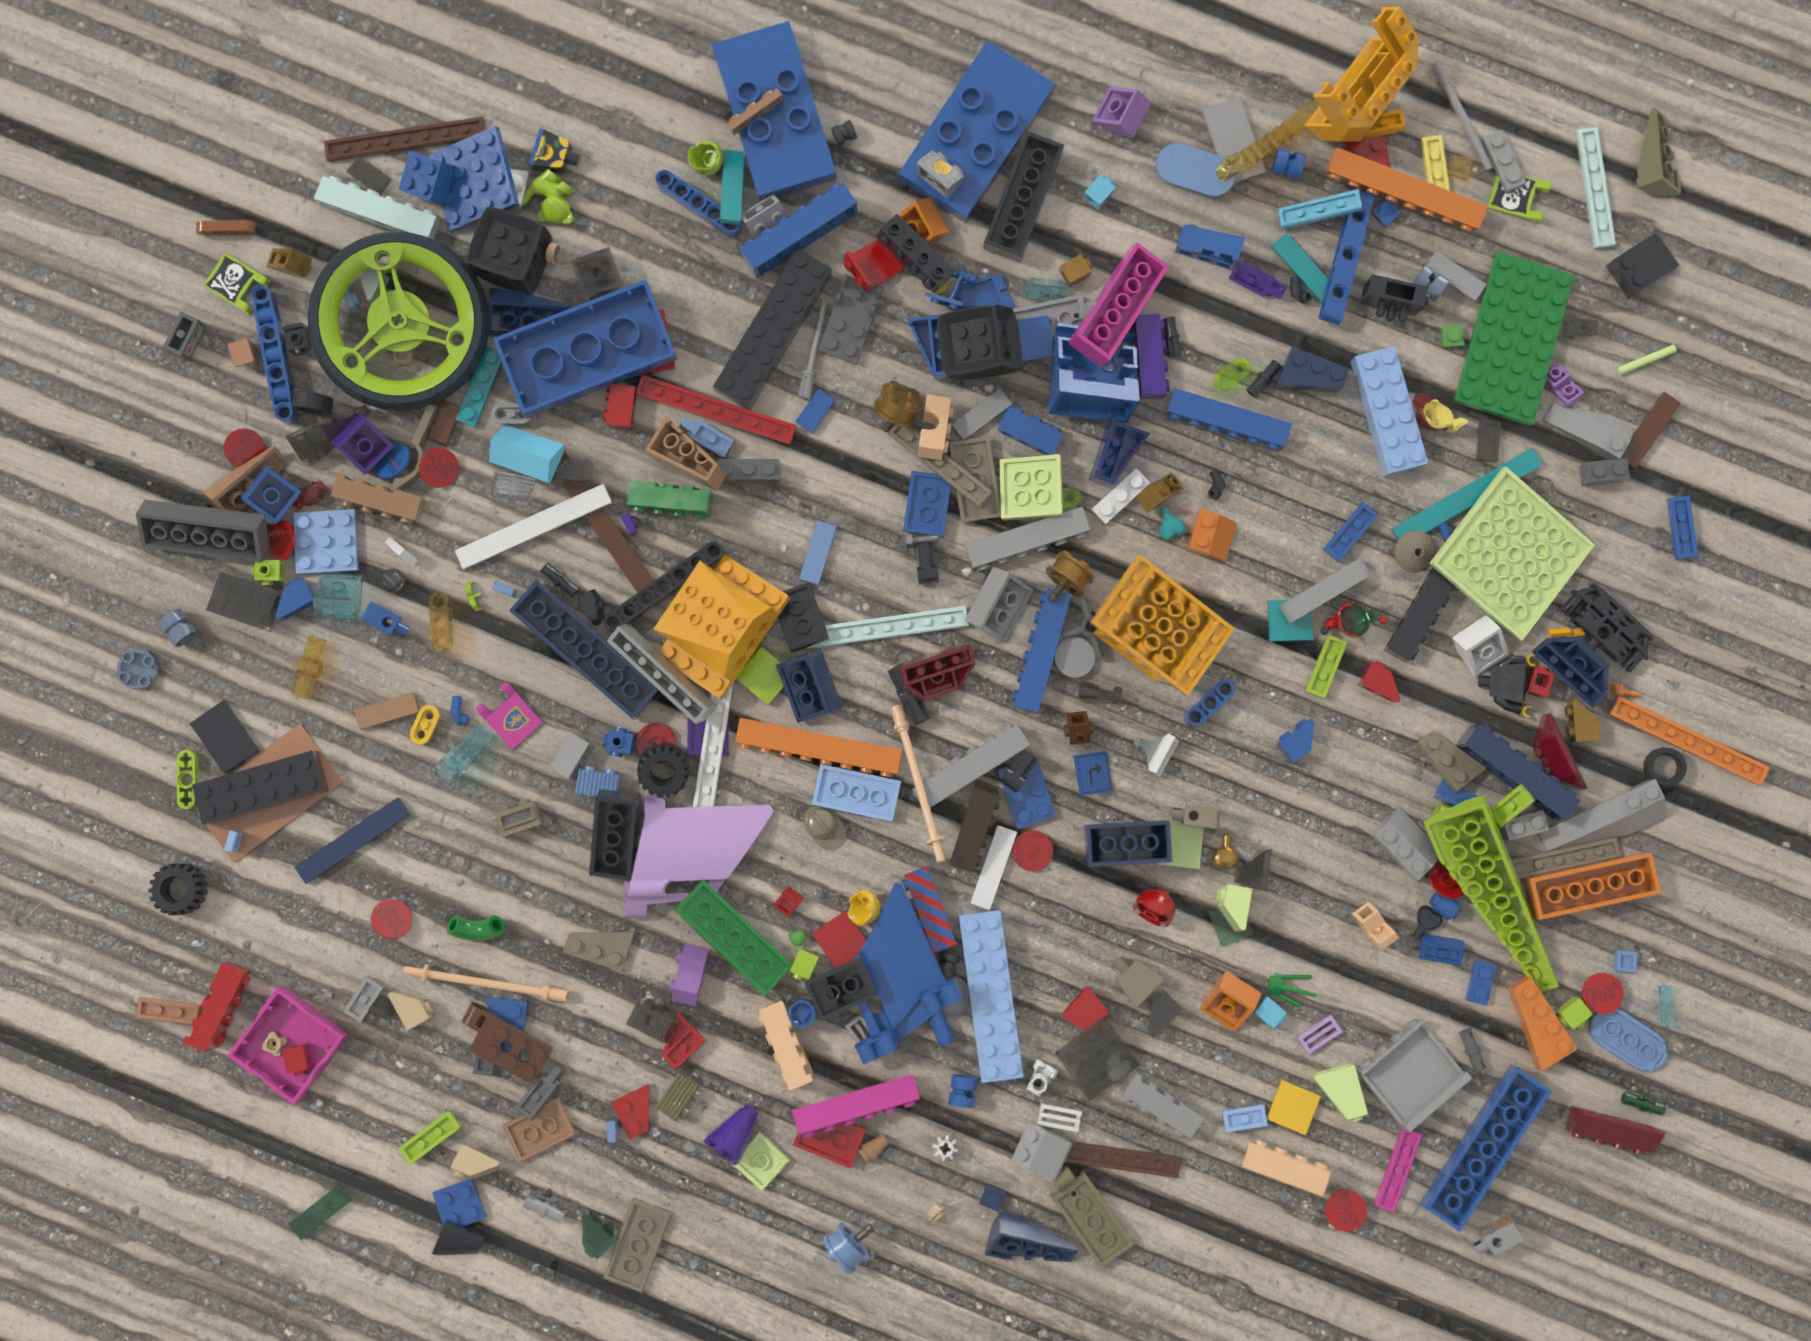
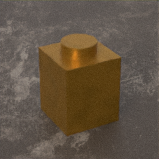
M1082 254L1060 265L1059 272L1068 288L1088 278L1091 274L1090 269H1092L1090 261L1087 258L1084 259Z

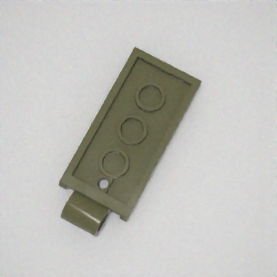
M1065 1166L1060 1170L1056 1181H1052L1058 1191L1055 1194L1052 1192L1049 1195L1101 1269L1132 1247L1134 1242L1085 1172H1080L1081 1175L1075 1178L1068 1166ZM1076 1191V1195L1072 1196L1071 1192Z

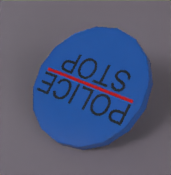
M394 444V447L375 465L376 474L382 479H392L401 474L410 461L409 449L403 444Z

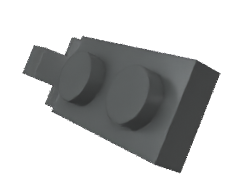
M555 1066L550 1073L541 1074L515 1108L533 1122L559 1089L558 1087L561 1085L559 1081L566 1072L560 1067Z

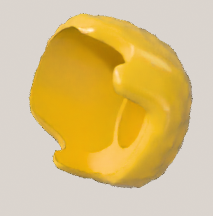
M858 891L849 899L850 908L847 914L854 924L858 926L868 925L880 915V902L871 891Z

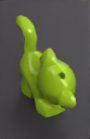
M549 169L537 177L526 190L522 206L527 205L534 194L546 196L547 198L542 202L541 210L537 214V220L540 222L548 221L554 224L564 223L570 225L573 221V215L570 212L569 203L564 199V195L572 196L575 190L565 182H560L561 178Z

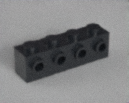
M898 214L893 216L879 230L876 236L879 243L883 247H887L893 253L894 258L902 262L908 271L922 282L927 290H931L935 294L954 274L955 270Z

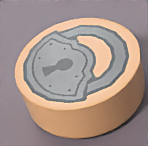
M552 242L548 245L546 250L547 262L553 264L558 262L561 253L560 244Z

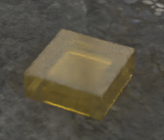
M1453 154L1447 172L1448 176L1466 181L1473 160Z

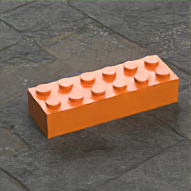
M1651 852L1638 853L1523 878L1529 906L1534 919L1537 920L1662 894Z

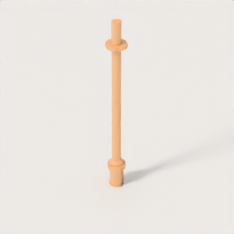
M896 705L890 708L895 722L894 730L900 733L930 839L926 844L933 846L937 863L945 861L940 843L945 839L942 836L938 837L908 734L910 723L906 720L903 705Z
M425 964L423 969L404 966L403 974L422 977V983H426L427 979L430 978L537 995L543 1001H548L549 999L566 1003L569 992L568 989L553 988L547 984L540 988L430 970L428 964Z

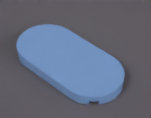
M1174 143L1166 146L1160 151L1156 160L1158 174L1164 182L1205 196L1219 197L1230 191L1235 182V169L1228 159L1184 144Z
M1617 1009L1609 1014L1594 1013L1591 1016L1589 1033L1593 1041L1639 1071L1648 1072L1659 1069L1665 1063L1667 1049L1664 1039L1624 1011Z

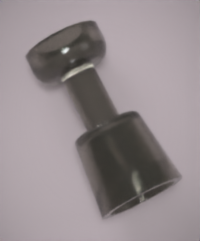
M1081 680L1078 701H1097L1098 697L1111 699L1113 704L1120 705L1122 687L1116 686L1113 688V691L1099 689L1097 684Z

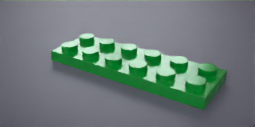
M701 880L674 910L763 996L770 992L792 966L778 950L704 880Z

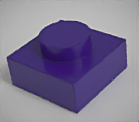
M628 512L620 515L628 534L631 537L638 534L636 528L639 527L635 516L630 517Z

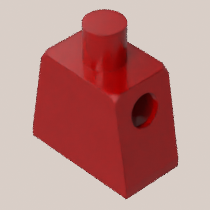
M1087 985L1060 1014L1064 1019L1089 1035L1096 1029L1105 1036L1112 1029V1026L1104 1020L1109 1012Z

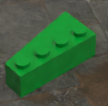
M631 480L627 505L635 512H644L646 509L653 510L652 513L658 515H665V512H670L675 517H685L686 514L693 515L694 519L705 520V517H711L714 493L710 487H703L701 491L699 488L685 485L683 489H679V486L666 483L662 487L655 482Z

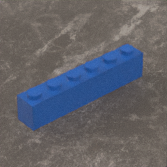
M1174 388L1165 414L1173 421L1181 422V420H1184L1193 427L1200 428L1204 426L1213 433L1219 434L1224 432L1233 439L1244 438L1253 445H1259V443L1267 445V449L1272 451L1282 450L1286 446L1292 426L1290 422Z
M1049 587L1046 592L1042 591L1039 603L1043 605L1041 612H1036L1033 623H1037L1035 631L1031 630L1028 639L1031 647L1029 651L1025 650L1022 661L1026 663L1024 671H1019L1017 678L1020 686L1018 690L1014 689L1011 699L1012 702H1015V708L1036 714L1039 712L1072 595L1062 592L1056 601L1052 603L1048 600V596L1054 589Z

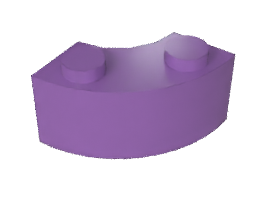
M685 944L683 952H678L676 963H679L676 980L672 979L669 992H673L672 1001L696 1006L704 978L709 949Z

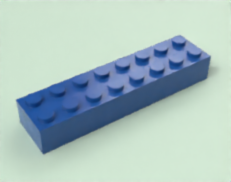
M1510 1065L1419 1204L1460 1232L1552 1091L1519 1068Z

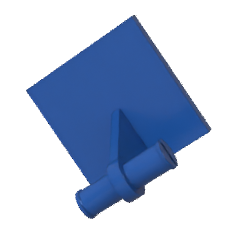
M955 270L954 273L956 275L953 274L952 277L958 280L950 298L929 292L925 293V296L931 297L930 302L946 307L949 306L956 310L975 307L960 302L959 297L964 282L976 284L977 281L973 279H978V276L969 274L966 270Z

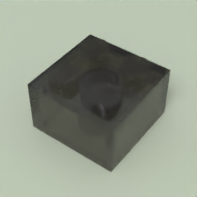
M610 247L571 260L586 302L625 287Z

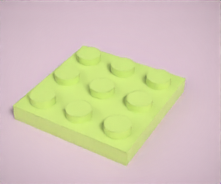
M1060 454L1000 459L1001 519L1003 521L1063 516L1062 459Z

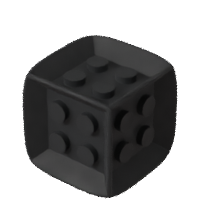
M486 207L477 224L468 250L467 267L477 277L489 283L533 295L547 264L546 250L548 245L552 243V236L545 226L534 220L503 209Z
M1000 304L981 305L950 311L938 317L941 360L947 377L956 380L982 379L1021 370L1022 350L1017 318L1011 307Z

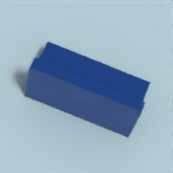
M1442 779L1433 798L1453 807L1465 800L1478 796L1463 788L1454 793L1444 779Z

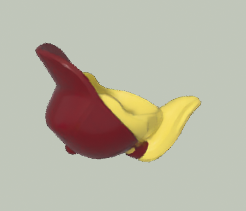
M1420 393L1413 398V404L1417 410L1415 413L1416 422L1427 430H1444L1447 433H1454L1469 423L1468 420L1462 417L1454 419L1448 407L1428 394Z

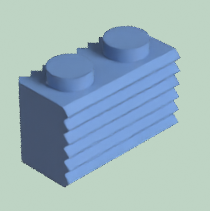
M585 766L584 770L579 769L575 793L595 797L600 789L620 791L622 776L617 775L618 771L605 769V773L597 772L596 767Z

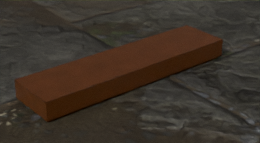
M1665 391L1660 395L1636 429L1629 445L1620 458H1628V466L1633 470L1636 469L1681 404V402Z

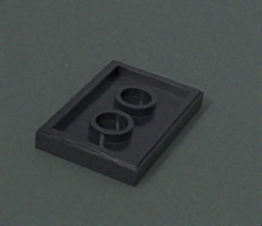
M807 582L782 591L791 597L778 616L790 652L793 653L830 639L810 583Z
M226 700L221 701L190 723L224 774H227L260 751Z

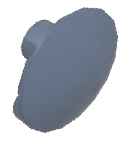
M133 649L124 652L117 664L118 681L131 689L149 687L158 675V664L155 657L143 649Z

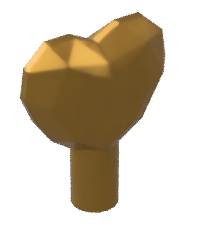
M1223 835L1222 847L1217 849L1212 857V864L1215 867L1227 866L1234 869L1238 866V855L1231 848V835Z

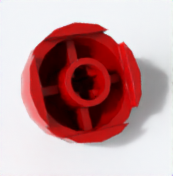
M1159 888L1158 890L1148 889L1142 892L1132 907L1134 911L1138 909L1140 911L1139 916L1147 922L1159 927L1163 923L1165 927H1168L1175 915V904L1171 897H1169L1170 894L1166 890Z

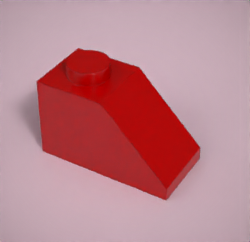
M1381 662L1368 663L1358 686L1394 704L1399 703L1401 698L1391 671L1387 670V666Z

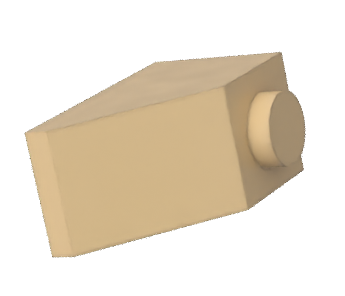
M399 991L387 994L407 1031L433 1017V1008L428 1001L425 1002L424 998Z
M462 1144L450 1168L453 1176L457 1179L464 1180L466 1178L472 1180L499 1170L500 1162Z

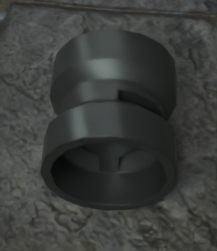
M850 119L841 126L835 125L831 127L838 146L845 144L847 140L857 139L856 131Z
M941 951L939 955L940 963L938 965L942 974L955 977V967L959 963L960 956Z

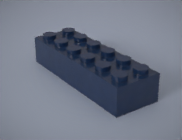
M1477 724L1468 727L1456 743V747L1485 766L1486 770L1513 790L1522 784L1535 799L1532 804L1539 810H1544V813L1552 820L1564 821L1568 819L1581 801L1576 797L1577 793L1568 787L1566 789L1559 784V779L1553 775L1548 776L1543 772V767L1536 762L1531 763L1525 759L1527 756L1522 751L1512 749L1506 739L1503 737L1498 738L1492 734L1493 730L1489 726Z

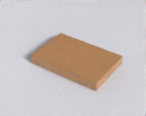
M560 1096L549 1101L533 1122L524 1115H521L502 1125L520 1163L577 1135Z

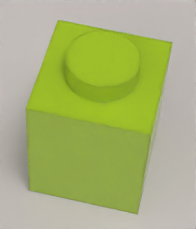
M800 948L790 972L794 973L792 977L803 982L805 979L809 980L820 956Z

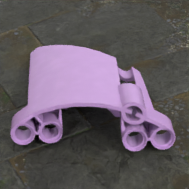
M643 795V827L631 880H624L625 918L646 917L647 905L683 901L689 893H665L666 886L672 881L709 880L707 884L718 892L720 886L728 879L751 847L774 810L770 805L665 808L664 795H661V798H658L657 795Z

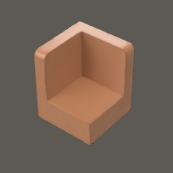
M248 338L228 344L235 367L250 363L255 366L259 365L254 344Z

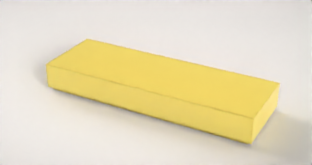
M1442 135L1422 137L1420 141L1426 182L1450 191Z

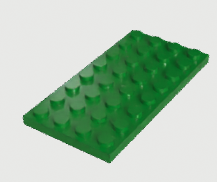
M1497 251L1494 254L1487 285L1483 293L1453 399L1454 403L1528 426L1534 424L1575 275Z

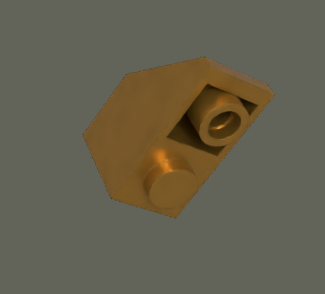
M1170 473L1149 485L1135 497L1148 513L1183 490V487L1173 473Z
M1577 700L1567 702L1564 711L1566 718H1568L1569 726L1566 728L1567 738H1570V743L1600 741L1599 719Z

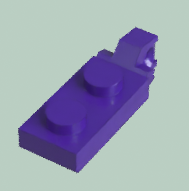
M1241 260L1237 261L1229 276L1231 281L1262 297H1270L1272 295L1281 300L1286 291V287L1279 284L1277 279Z

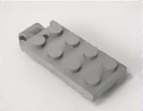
M1080 294L1018 307L1013 310L1017 320L1048 315L1053 343L1057 323L1080 325L1095 300L1084 304V296Z

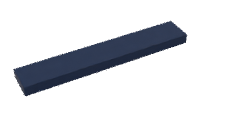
M397 797L294 868L304 883L308 884L409 816L410 813L401 799Z

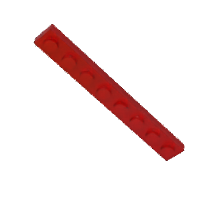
M644 375L641 376L635 393L637 396L787 445H791L797 427L795 424Z

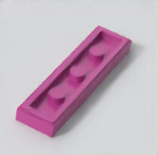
M1402 1128L1400 1129L1373 1205L1395 1213L1423 1136L1422 1133L1414 1130L1407 1132Z

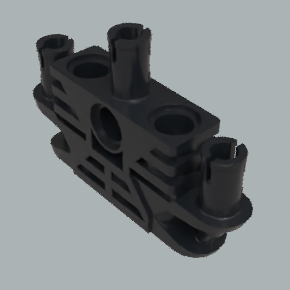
M1590 583L1589 588L1570 591L1572 596L1559 609L1561 612L1566 611L1564 615L1570 617L1580 604L1583 605L1580 612H1577L1575 614L1576 617L1571 618L1570 622L1577 628L1583 629L1585 635L1589 638L1585 642L1593 650L1599 647L1614 662L1621 661L1623 659L1622 656L1627 655L1628 651L1632 650L1633 652L1620 664L1622 668L1627 667L1625 670L1629 673L1643 659L1648 660L1649 640L1653 641V635L1613 597L1595 583ZM1593 593L1595 597L1591 599L1588 597V594ZM1599 629H1602L1604 631V639H1601L1598 636ZM1639 637L1643 638L1642 644L1637 641Z

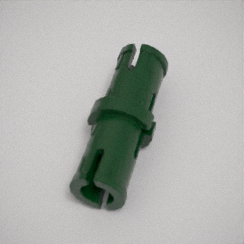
M1624 1091L1621 1096V1104L1638 1108L1641 1112L1647 1111L1659 1116H1663L1666 1112L1665 1103L1649 1099L1648 1096H1638Z

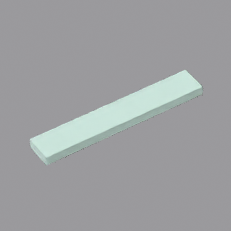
M1598 127L1578 129L1576 131L1593 247L1594 249L1614 247L1616 242Z

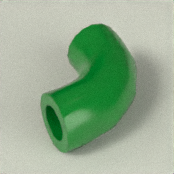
M456 915L451 918L447 926V933L449 935L468 941L490 940L505 932V923L499 916H491L485 920L475 921Z

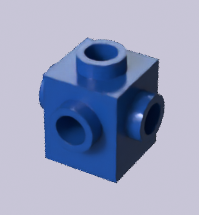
M615 727L614 731L609 730L608 734H605L603 746H606V751H611L610 756L623 757V754L632 755L636 735L627 733L625 728ZM620 739L621 743L617 746L616 742Z

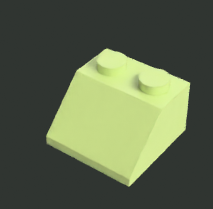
M1226 884L1221 886L1220 890H1217L1216 902H1218V908L1234 931H1244L1246 929L1252 889Z

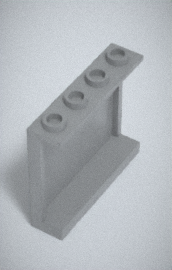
M1416 1018L1406 1024L1407 1028L1402 1033L1397 1032L1394 1034L1387 1046L1382 1045L1375 1051L1376 1055L1373 1058L1364 1060L1359 1065L1360 1069L1356 1071L1400 1127L1407 1132L1415 1129L1472 1079L1468 1072L1461 1070L1424 1024L1426 1021L1424 1019L1416 1020Z

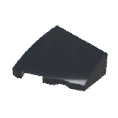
M446 1220L432 1254H478L487 1233L469 1225L465 1228Z

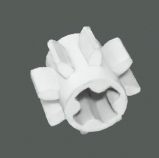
M948 1134L943 1139L937 1136L938 1144H932V1147L937 1148L934 1156L940 1154L942 1161L948 1156L950 1159H953L952 1152H958V1148L953 1147L956 1139L950 1141ZM944 1143H948V1147L951 1149H947L946 1152H942V1148L940 1146H943Z

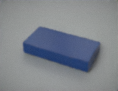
M818 388L795 422L813 434L835 403V399Z

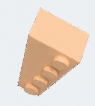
M784 999L759 1010L760 1014L757 1015L762 1027H766L768 1033L765 1034L769 1046L772 1045L775 1053L773 1056L777 1065L781 1067L783 1072L781 1075L785 1085H788L789 1091L812 1082L815 1077L795 1026L789 1020V1012Z
M1257 1139L1255 1142L1251 1141L1249 1143L1242 1167L1322 1197L1324 1196L1333 1171L1328 1168V1165L1316 1162V1164L1309 1162L1308 1158L1298 1154L1296 1156L1289 1155L1287 1150L1279 1147L1275 1149L1267 1147L1268 1143Z

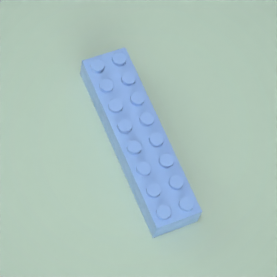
M992 910L959 915L981 1082L1022 1078L1023 1072L1001 911Z

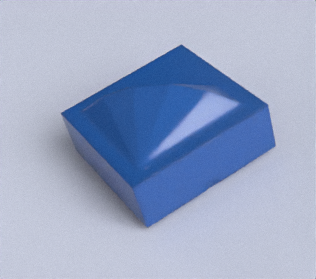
M1385 200L1371 214L1386 228L1401 212L1391 202Z

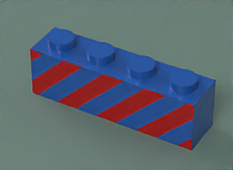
M925 866L904 874L905 879L902 880L905 891L910 890L912 899H909L913 910H917L920 918H918L922 930L925 929L926 939L933 953L956 945L957 943L928 867Z

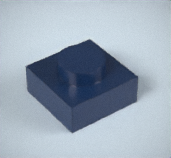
M986 1184L979 1204L999 1212L1006 1191Z

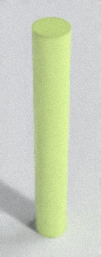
M1671 345L1617 368V372L1619 375H1622L1675 353L1677 351L1676 347Z

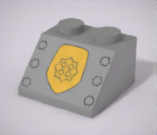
M932 150L917 162V175L949 200L964 182L963 171L956 165L951 166L947 162L948 159L942 153H935Z

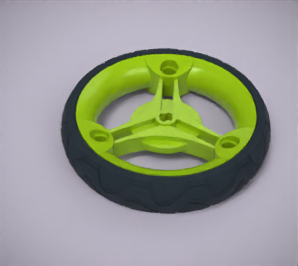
M384 232L354 241L339 251L323 268L314 284L309 300L307 315L308 333L318 363L332 382L343 392L361 403L384 410L408 411L421 409L429 404L433 405L446 399L469 380L477 369L486 349L489 334L488 306L484 291L473 271L469 270L465 261L457 253L444 244L423 235L408 232ZM384 256L390 258V262L386 266L380 265L379 262ZM403 263L420 266L433 273L445 284L455 301L458 312V322L452 328L430 320L425 304L414 294L403 291L397 274V269ZM370 269L378 273L380 296L372 303L368 311L367 325L369 332L358 345L351 349L345 347L340 335L339 310L343 297L350 285L361 274ZM392 272L396 290L387 292L383 274ZM399 317H401V319L404 321L403 324L399 323L398 326H396L397 324L394 322V320H398ZM430 327L448 332L446 341L429 336ZM458 335L463 336V343L461 345L453 344L454 337ZM374 339L379 345L363 358L359 352ZM422 342L444 345L449 353L447 358L433 371L409 380L381 378L370 373L367 365L375 356L385 350L407 352L417 348ZM351 358H357V366L350 368L348 361Z

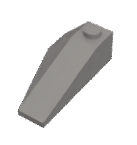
M1556 403L1551 405L1542 420L1607 460L1621 458L1631 441L1634 430L1632 426L1617 417L1574 407L1567 408L1565 405Z

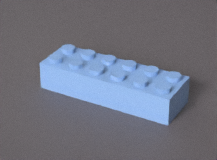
M1395 346L1355 356L1350 362L1383 477L1424 467L1428 464V460Z

